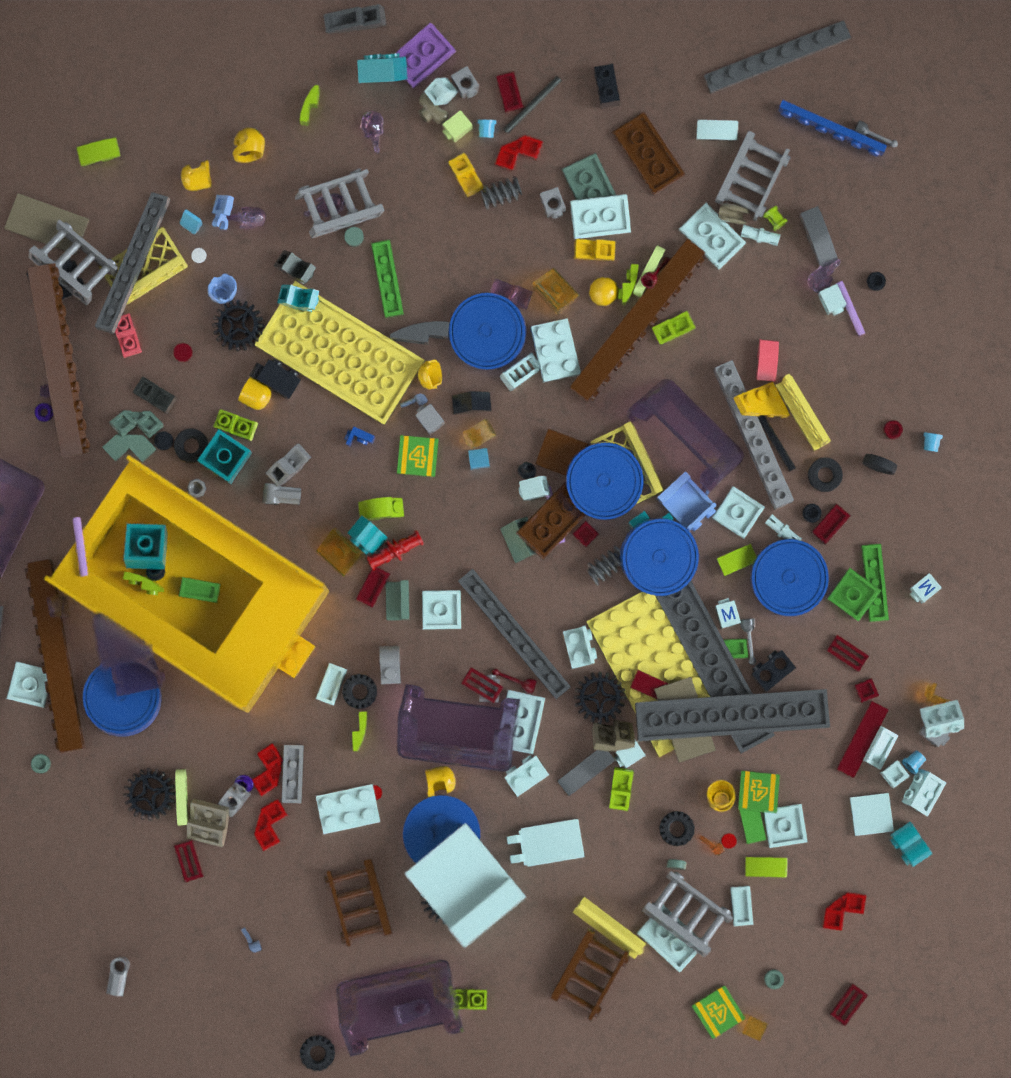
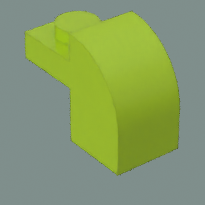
M383 497L358 502L360 517L362 515L369 521L404 517L402 498Z

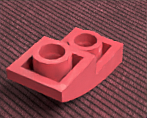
M130 313L122 315L115 333L123 357L126 358L142 353V349Z
M759 339L758 364L755 377L757 380L776 381L779 341Z

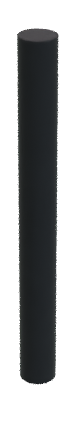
M765 415L757 416L788 470L791 472L796 469Z

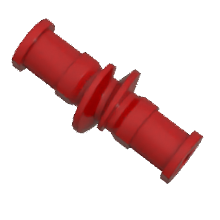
M414 530L413 534L401 538L397 542L393 538V544L387 540L385 541L386 548L380 549L371 556L366 555L365 558L372 571H375V568L390 562L394 558L402 561L401 555L403 553H407L419 545L423 546L424 543L418 531Z

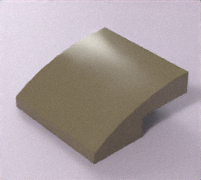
M614 720L613 725L610 726L593 722L592 737L594 750L619 751L635 746L633 723Z
M193 798L190 802V819L187 822V839L223 847L228 827L229 807Z

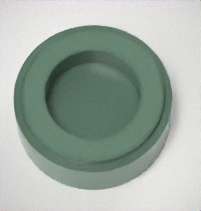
M358 227L347 229L345 232L346 243L352 247L362 244L364 240L362 230Z
M44 754L35 755L31 760V768L36 773H46L51 767L49 757Z
M667 860V868L686 870V861Z
M770 970L765 974L764 982L770 989H778L784 983V976L778 970Z

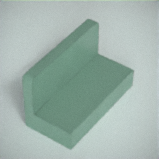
M528 517L515 520L501 528L515 563L536 555L516 534L529 520Z
M408 580L386 582V619L388 621L410 620Z

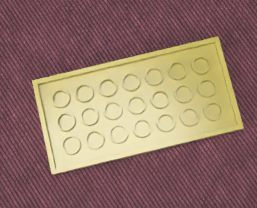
M296 281L293 283V286L308 289ZM319 295L318 304L312 312L301 311L280 304L262 335H260L259 341L255 343V346L385 425L418 373L420 365L425 360Z
M640 592L586 621L618 682L622 683L620 686L625 689L624 693L635 714L636 702L658 701L630 688L638 670L669 684L691 677L698 698L710 697L655 595ZM671 739L651 741L659 757L674 750Z

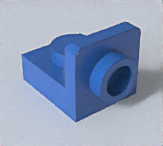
M354 426L352 430L347 431L344 438L347 441L346 445L351 447L355 437L357 442L366 446L368 443L373 444L375 440L374 435Z

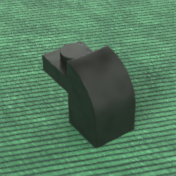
M283 250L274 264L277 269L303 285L313 277L316 269L311 263L301 260L292 252Z

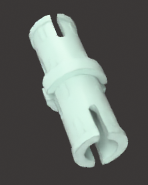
M743 225L741 237L757 240L758 243L764 242L777 246L780 234L768 232L764 228L758 229Z
M773 514L765 522V524L778 533L777 536L779 538L802 539L789 529V525H784Z

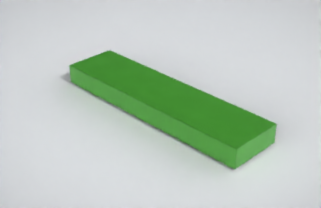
M390 240L371 243L385 318L404 315Z
M881 544L862 545L864 578L881 590L868 608L869 622L889 620Z

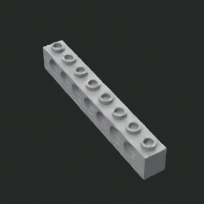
M733 360L715 367V376L774 510L792 503L794 499L758 417L741 415L733 399L737 395L746 392Z

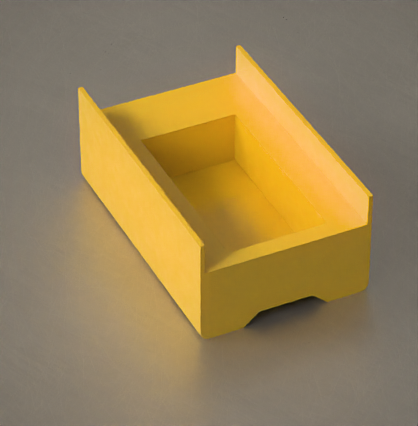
M128 455L126 459L129 463L82 531L88 576H80L75 541L52 577L46 576L45 580L239 709L249 713L278 668L295 679L316 646L300 635L328 595L329 590L325 584ZM127 524L166 525L168 532L166 573L162 579L155 581L164 588V592H158V595L146 594L147 590L141 589L142 582H140V585L128 584L129 580L123 579L124 572H132L147 577L146 569L126 568L124 552ZM182 577L221 584L218 603L179 596Z

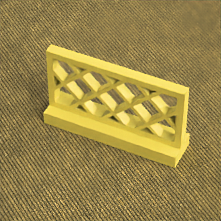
M164 227L157 231L146 257L145 267L141 269L143 271L142 278L136 281L127 304L188 267ZM163 234L166 238L164 245L155 244L156 238ZM153 247L163 249L161 258L151 256ZM127 249L112 258L118 266L117 272ZM166 250L174 251L177 255L171 260L164 259ZM150 260L159 261L158 268L155 270L148 269ZM106 274L105 278L112 287L113 282L111 279L115 280V277Z
M790 374L784 376L782 381L775 386L813 451H816L831 442L793 377Z
M630 421L590 441L593 444L604 440L633 451L635 458L641 466L643 477L645 476L647 481H644V483L649 485L652 491L645 496L641 495L636 504L665 491L633 422ZM621 431L626 436L624 445L613 442L615 435Z
M583 897L574 909V914L623 951L625 949L629 950V955L634 959L644 951L643 947L646 945L644 941L587 898Z

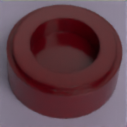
M180 343L175 346L173 354L177 361L185 363L191 360L193 350L190 345Z
M891 420L884 425L883 433L886 438L896 440L902 435L903 427L900 422Z

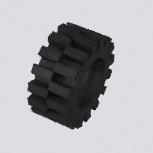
M352 675L343 685V698L349 706L356 709H365L376 700L377 686L367 675ZM357 684H363L367 688V695L363 699H356L352 694V690Z
M670 812L661 820L659 826L660 835L669 845L682 846L692 839L695 825L690 816L684 812ZM674 821H680L684 825L685 830L681 836H673L670 833L669 828Z
M320 1035L308 1038L300 1048L302 1064L312 1071L327 1069L335 1057V1047L332 1041ZM314 1046H321L325 1050V1057L320 1061H315L310 1056V1050Z

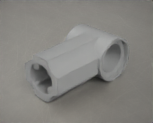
M264 483L262 503L300 505L301 488L278 487L276 484Z
M119 956L111 962L106 994L114 996L124 995L127 973L130 968V962L126 957ZM117 961L124 963L125 968L123 971L116 969L115 964Z

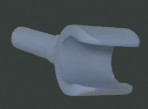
M417 394L414 398L400 403V406L402 408L415 402L422 406L428 402V399L424 394Z
M243 928L241 931L247 939L249 949L254 953L261 951L262 948L259 940L253 942L246 928Z

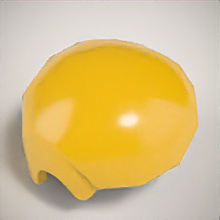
M600 277L590 285L589 295L591 300L597 305L607 306L617 300L619 287L613 279Z
M437 360L425 361L420 365L418 380L422 387L431 390L436 389V386L442 384V371Z

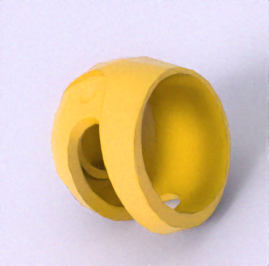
M248 127L237 133L234 138V144L238 147L233 151L234 160L240 163L256 161L263 156L265 139L259 130ZM250 151L249 155H246V156H240V155H239V154H241V153H243V152Z

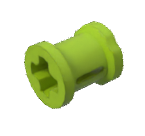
M777 206L771 208L763 216L773 225L774 231L788 222L779 213Z

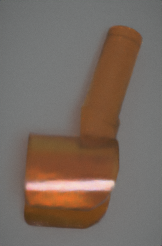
M703 835L699 838L711 848L715 855L719 856L725 852L720 842L714 846Z

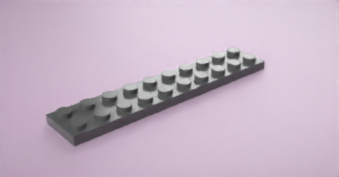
M692 581L676 593L656 596L709 696L720 697L752 694ZM774 732L731 735L740 754L775 736Z
M827 689L635 703L638 742L830 728Z

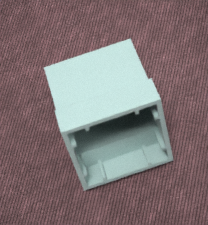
M466 823L405 873L464 948L526 897Z

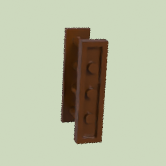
M372 859L365 860L364 865L361 866L362 868L332 876L330 870L326 872L327 876H324L327 888H331L343 932H340L342 943H346L347 947L352 945L351 939L375 932H384V936L393 934ZM362 875L364 877L368 876L370 884H366V887L337 894L335 883ZM367 894L373 895L375 902L371 906L346 913L342 912L340 902ZM371 913L379 914L380 921L377 924L348 932L345 921Z
M588 928L552 992L550 999L556 1002L559 998L571 1001L590 1012L588 1020L591 1021L593 1017L597 1018L602 1010L600 1007L601 1002L621 966L626 967L630 957L628 956L629 950L625 949L622 955L598 942L593 937L595 931ZM587 947H593L618 961L614 971L612 972L587 958V955L584 954ZM584 964L609 978L604 989L578 975L577 971H575L577 965ZM568 981H575L598 994L599 998L595 1005L567 991L566 985Z

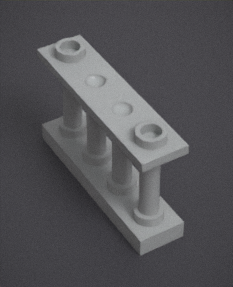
M748 131L715 202L722 205L724 200L727 202L729 200L755 212L753 220L756 221L758 216L762 218L767 208L764 206L782 166L786 167L791 157L788 156L790 150L787 148L784 154L781 155L756 143V140H754L755 133ZM753 149L780 162L776 171H771L748 160V157H746L747 151H752ZM745 166L770 178L771 182L766 189L740 177V174L737 173L739 168H744ZM732 183L735 185L737 183L763 195L760 205L758 206L732 194V191L729 190Z
M357 169L352 171L350 175L313 187L307 185L299 189L295 199H305L314 222L313 227L309 231L311 239L382 215L385 211L383 205L372 203L363 181L369 173L368 169L363 171ZM356 181L366 206L364 210L358 211V209H355L346 184ZM339 187L348 209V215L343 217L338 215L329 193L330 189ZM322 193L331 215L330 221L324 222L320 219L311 195Z
M59 219L56 226L58 233L42 249L33 246L29 250L28 258L38 266L55 263L60 274L58 278L59 284L87 306L92 301L91 289L108 272L115 277L118 267L112 259H107L75 233L71 225L67 222L63 223ZM65 236L73 244L57 260L52 261L47 254ZM78 249H81L87 254L86 258L71 273H67L62 269V265ZM94 260L102 268L86 285L80 284L77 281V277Z
M671 871L666 876L670 882L655 903L651 904L648 902L641 911L702 957H705L711 950L708 946L709 940L723 921L729 923L733 917L728 909L725 907L720 908L685 882L681 874ZM678 886L686 894L673 912L666 915L661 911V907L675 887ZM693 897L702 905L687 926L682 927L677 923V918ZM709 909L717 917L703 937L698 939L693 935V929Z

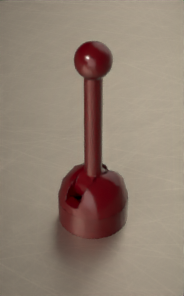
M664 257L663 262L654 272H647L641 277V283L644 287L650 289L655 286L658 280V272L670 261V258Z
M496 668L492 670V675L501 676L521 684L522 689L530 695L533 694L536 688L537 680L528 678L521 681L499 672Z

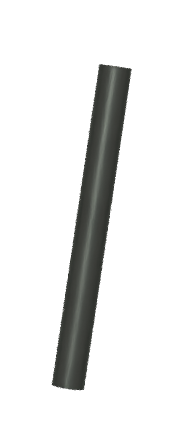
M556 76L503 128L504 131L509 134L562 80Z

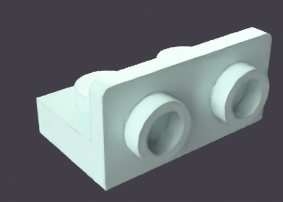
M585 625L563 631L572 669L594 664L597 654L595 647L591 648L590 640H593L591 630L586 629Z
M958 700L920 709L927 738L939 737L949 732L956 733L964 729V717Z
M529 755L521 761L523 763L522 766L519 768L513 766L505 772L507 776L504 778L517 797L549 776L537 756L532 757Z
M919 769L909 789L905 792L902 802L928 816L946 782L928 771Z

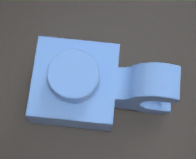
M216 195L212 211L215 214V218L213 219L212 226L219 227L220 225V229L224 230L228 228L226 216H230L234 197Z

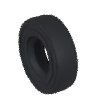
M190 428L181 431L174 441V450L182 461L196 463L209 443L201 431ZM191 438L197 440L199 444L198 450L194 453H188L184 449L185 441Z
M866 454L863 459V464L870 469L888 475L896 473L898 465L886 458L874 454Z
M831 458L817 459L812 463L808 471L810 484L820 492L835 490L843 478L841 466ZM821 468H829L832 471L833 477L831 481L822 482L819 479L818 472Z

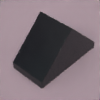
M469 391L452 396L454 415L492 411L490 392Z

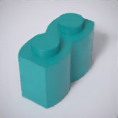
M362 515L347 533L351 536L349 540L366 555L368 553H376L388 539L384 533Z
M911 821L890 834L892 837L890 839L891 844L896 850L898 848L903 853L901 858L907 866L910 864L914 867L933 854Z

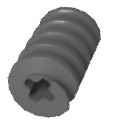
M513 176L512 183L506 178L505 185L502 181H498V187L491 183V189L484 185L481 194L485 207L489 210L490 203L494 207H497V201L504 205V199L511 203L512 196L517 201L519 194L522 195L517 177Z
M617 546L613 547L614 553L610 550L607 551L608 557L601 554V561L595 558V565L590 562L587 564V572L597 586L599 585V578L602 581H606L605 574L612 577L611 570L618 573L617 566L621 567V550Z

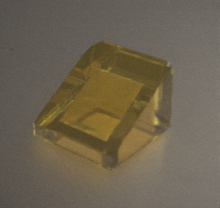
M749 1015L742 1034L760 1041L768 1023Z

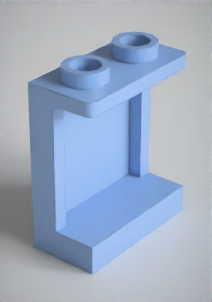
M686 471L657 497V500L688 531L692 529L695 532L702 525L700 521L705 516L709 519L716 512L714 508L717 504L713 503L692 481L691 476Z

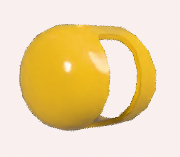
M208 160L201 161V165L198 168L191 169L190 164L182 168L181 181L187 190L198 191L211 188Z
M250 377L244 385L238 401L252 409L262 410L270 401L271 389L264 383Z
M439 766L425 770L428 783V798L435 796L434 793L439 790H446L447 793L454 790L456 781L450 767Z
M724 780L711 783L707 790L708 803L712 809L718 812H725L731 809L735 802L733 786Z

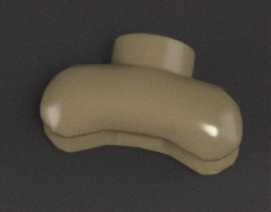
M423 92L419 98V104L422 107L418 111L420 116L427 123L432 119L437 124L445 123L448 120V112L441 109L438 105H434L426 93Z
M724 203L719 209L718 217L726 222L743 225L747 222L743 220L742 215L744 213L750 214V211L742 206Z

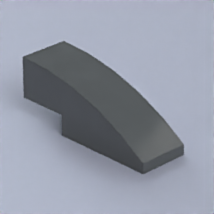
M379 4L364 8L354 7L324 14L326 33L351 32L387 26L384 7Z
M816 206L800 213L799 217L820 269L839 262L819 207Z
M434 321L410 325L391 333L390 339L398 342L423 345L429 344V338L448 340L450 322Z
M596 750L559 779L558 783L570 796L613 763L615 759L609 751Z

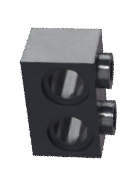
M607 64L594 67L601 109L619 106L620 97L614 65Z
M783 650L780 652L773 651L767 656L769 660L765 664L760 662L752 668L754 672L751 676L765 693L796 669ZM776 659H782L785 662L783 669L775 667ZM765 670L770 674L768 681L760 679L761 671Z

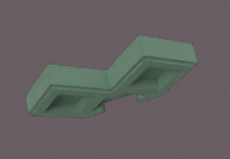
M123 410L109 421L110 426L121 437L137 426L150 438L164 427L163 423L151 411L132 412L131 410Z
M116 434L102 447L115 461L131 449L144 462L157 450L144 435H124L121 437L119 434Z

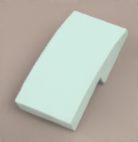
M697 120V139L738 140V121Z

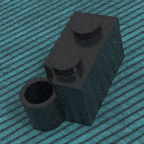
M274 358L272 361L268 359L264 366L256 363L249 376L264 383L287 400L290 399L301 381L298 378L299 374L292 369L285 370L282 368L283 364Z

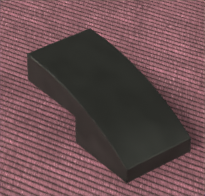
M143 376L133 390L134 394L168 414L177 400L176 396Z

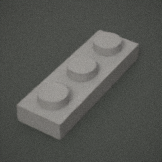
M284 745L282 803L302 804L304 745Z

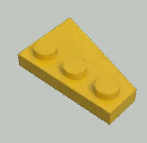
M774 382L744 392L733 398L741 415H767L768 417L780 416V418L790 416Z

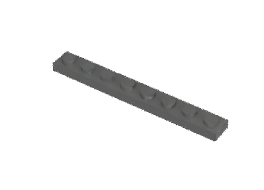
M843 20L705 74L704 79L710 94L850 40L851 36Z
M151 193L97 319L96 329L111 334L115 333L171 201L168 196Z
M474 569L458 580L555 699L571 688Z

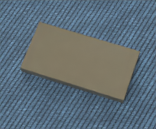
M18 193L4 229L47 244L58 233L56 226L59 219L63 223L67 222L71 225L73 231L82 238L89 219ZM64 236L55 248L66 251L73 243Z
M691 677L654 689L658 701L698 698ZM712 737L671 739L679 763L716 750Z

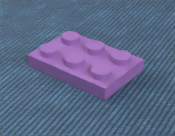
M429 23L396 53H399L400 57L406 56V81L414 89L450 58L456 50L434 25Z

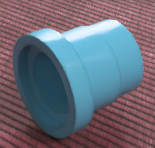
M478 120L479 137L493 138L496 120Z
M924 432V450L938 452L940 439L943 438V435Z
M915 750L908 758L902 760V764L909 772L917 774L919 772L918 769L926 759L919 751Z

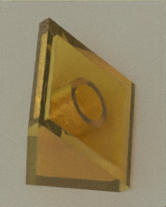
M554 268L532 283L533 290L557 315L562 313L579 297V294Z
M336 527L331 530L316 550L342 576H345L364 556L363 552Z

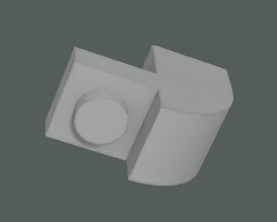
M298 443L283 458L276 461L266 474L279 487L295 476L311 456Z
M399 645L380 646L381 685L401 684Z

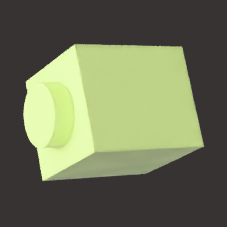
M460 110L443 123L444 130L442 132L448 140L452 139L455 143L473 128L471 122Z

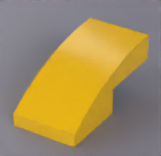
M465 153L448 161L467 197L484 188Z
M598 239L595 241L575 240L574 259L614 261L615 241Z

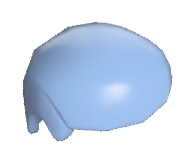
M223 273L220 277H213L208 285V295L216 303H228L232 301L237 293V282L226 273Z

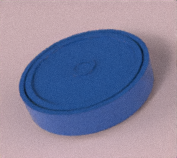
M480 293L467 298L456 308L450 320L449 338L455 353L462 361L475 368L493 370L508 365L519 355L526 340V323L519 308L508 298L494 293Z
M597 442L581 449L571 460L566 473V488L570 499L581 512L596 519L608 520L626 514L638 502L643 490V472L638 460L629 450L612 442Z
M651 518L638 523L628 532L621 546L620 562L626 578L633 586L650 595L665 596L680 591L692 580L698 567L699 552L694 537L683 525L666 518Z
M784 539L773 542L760 551L753 562L750 581L756 599L767 610L783 616H798L815 608L823 599L828 587L829 574L824 558L813 546L800 540Z
M116 658L99 665L89 675L83 689V705L90 720L101 731L118 737L132 736L148 728L157 717L162 702L161 688L152 671L141 662L129 658Z
M440 795L424 799L410 811L405 820L403 841L406 851L417 864L465 823L480 840L478 819L472 809L457 798Z

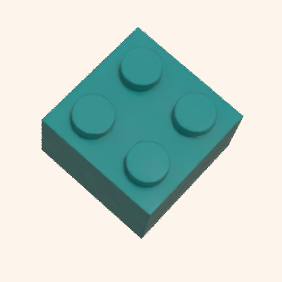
M399 53L364 55V59L357 60L359 83L407 80L406 56L400 57Z
M219 429L197 461L229 484H232L252 452Z
M127 524L124 552L126 568L165 569L168 538L166 525Z

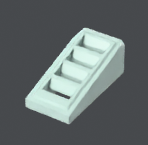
M530 353L500 375V379L509 391H512L540 371L538 360L533 353ZM526 361H529L535 369L532 370ZM521 365H522V366L525 368V370L528 372L527 375H526V373L523 371V369L520 367ZM514 370H516L519 373V375L522 377L521 379H519Z

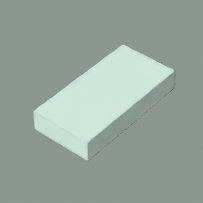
M329 663L316 699L334 706L347 669Z
M880 726L863 761L881 770L898 735Z
M750 886L730 887L733 926L753 925Z

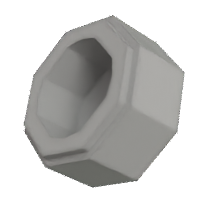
M199 479L191 480L187 486L189 495L195 498L204 496L207 490L205 483Z

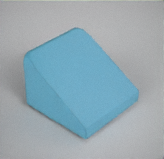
M184 210L180 225L192 234H196L202 225V221L190 211Z
M487 448L468 451L471 470L490 467Z

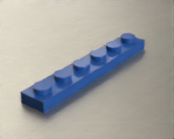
M782 100L778 109L781 115L786 118H796L802 125H812L816 127L818 132L824 134L828 132L833 135V138L839 141L846 140L850 142L851 146L858 149L862 147L873 156H882L887 147L883 143Z

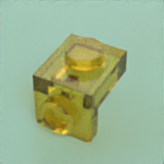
M484 419L471 429L463 432L466 444L472 449L480 447L497 435L488 419Z
M931 683V686L927 685L924 693L926 697L925 702L931 703L933 706L950 702L948 699L934 695L937 683Z

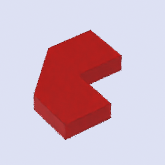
M524 135L513 142L501 146L495 166L513 171L519 154L537 160L543 141Z
M273 743L256 753L267 769L252 779L253 785L261 797L276 788L279 783L283 758Z
M279 799L262 807L254 836L263 851L280 842L271 825L288 816Z
M846 892L825 908L822 928L842 931L845 912L864 914L866 895Z

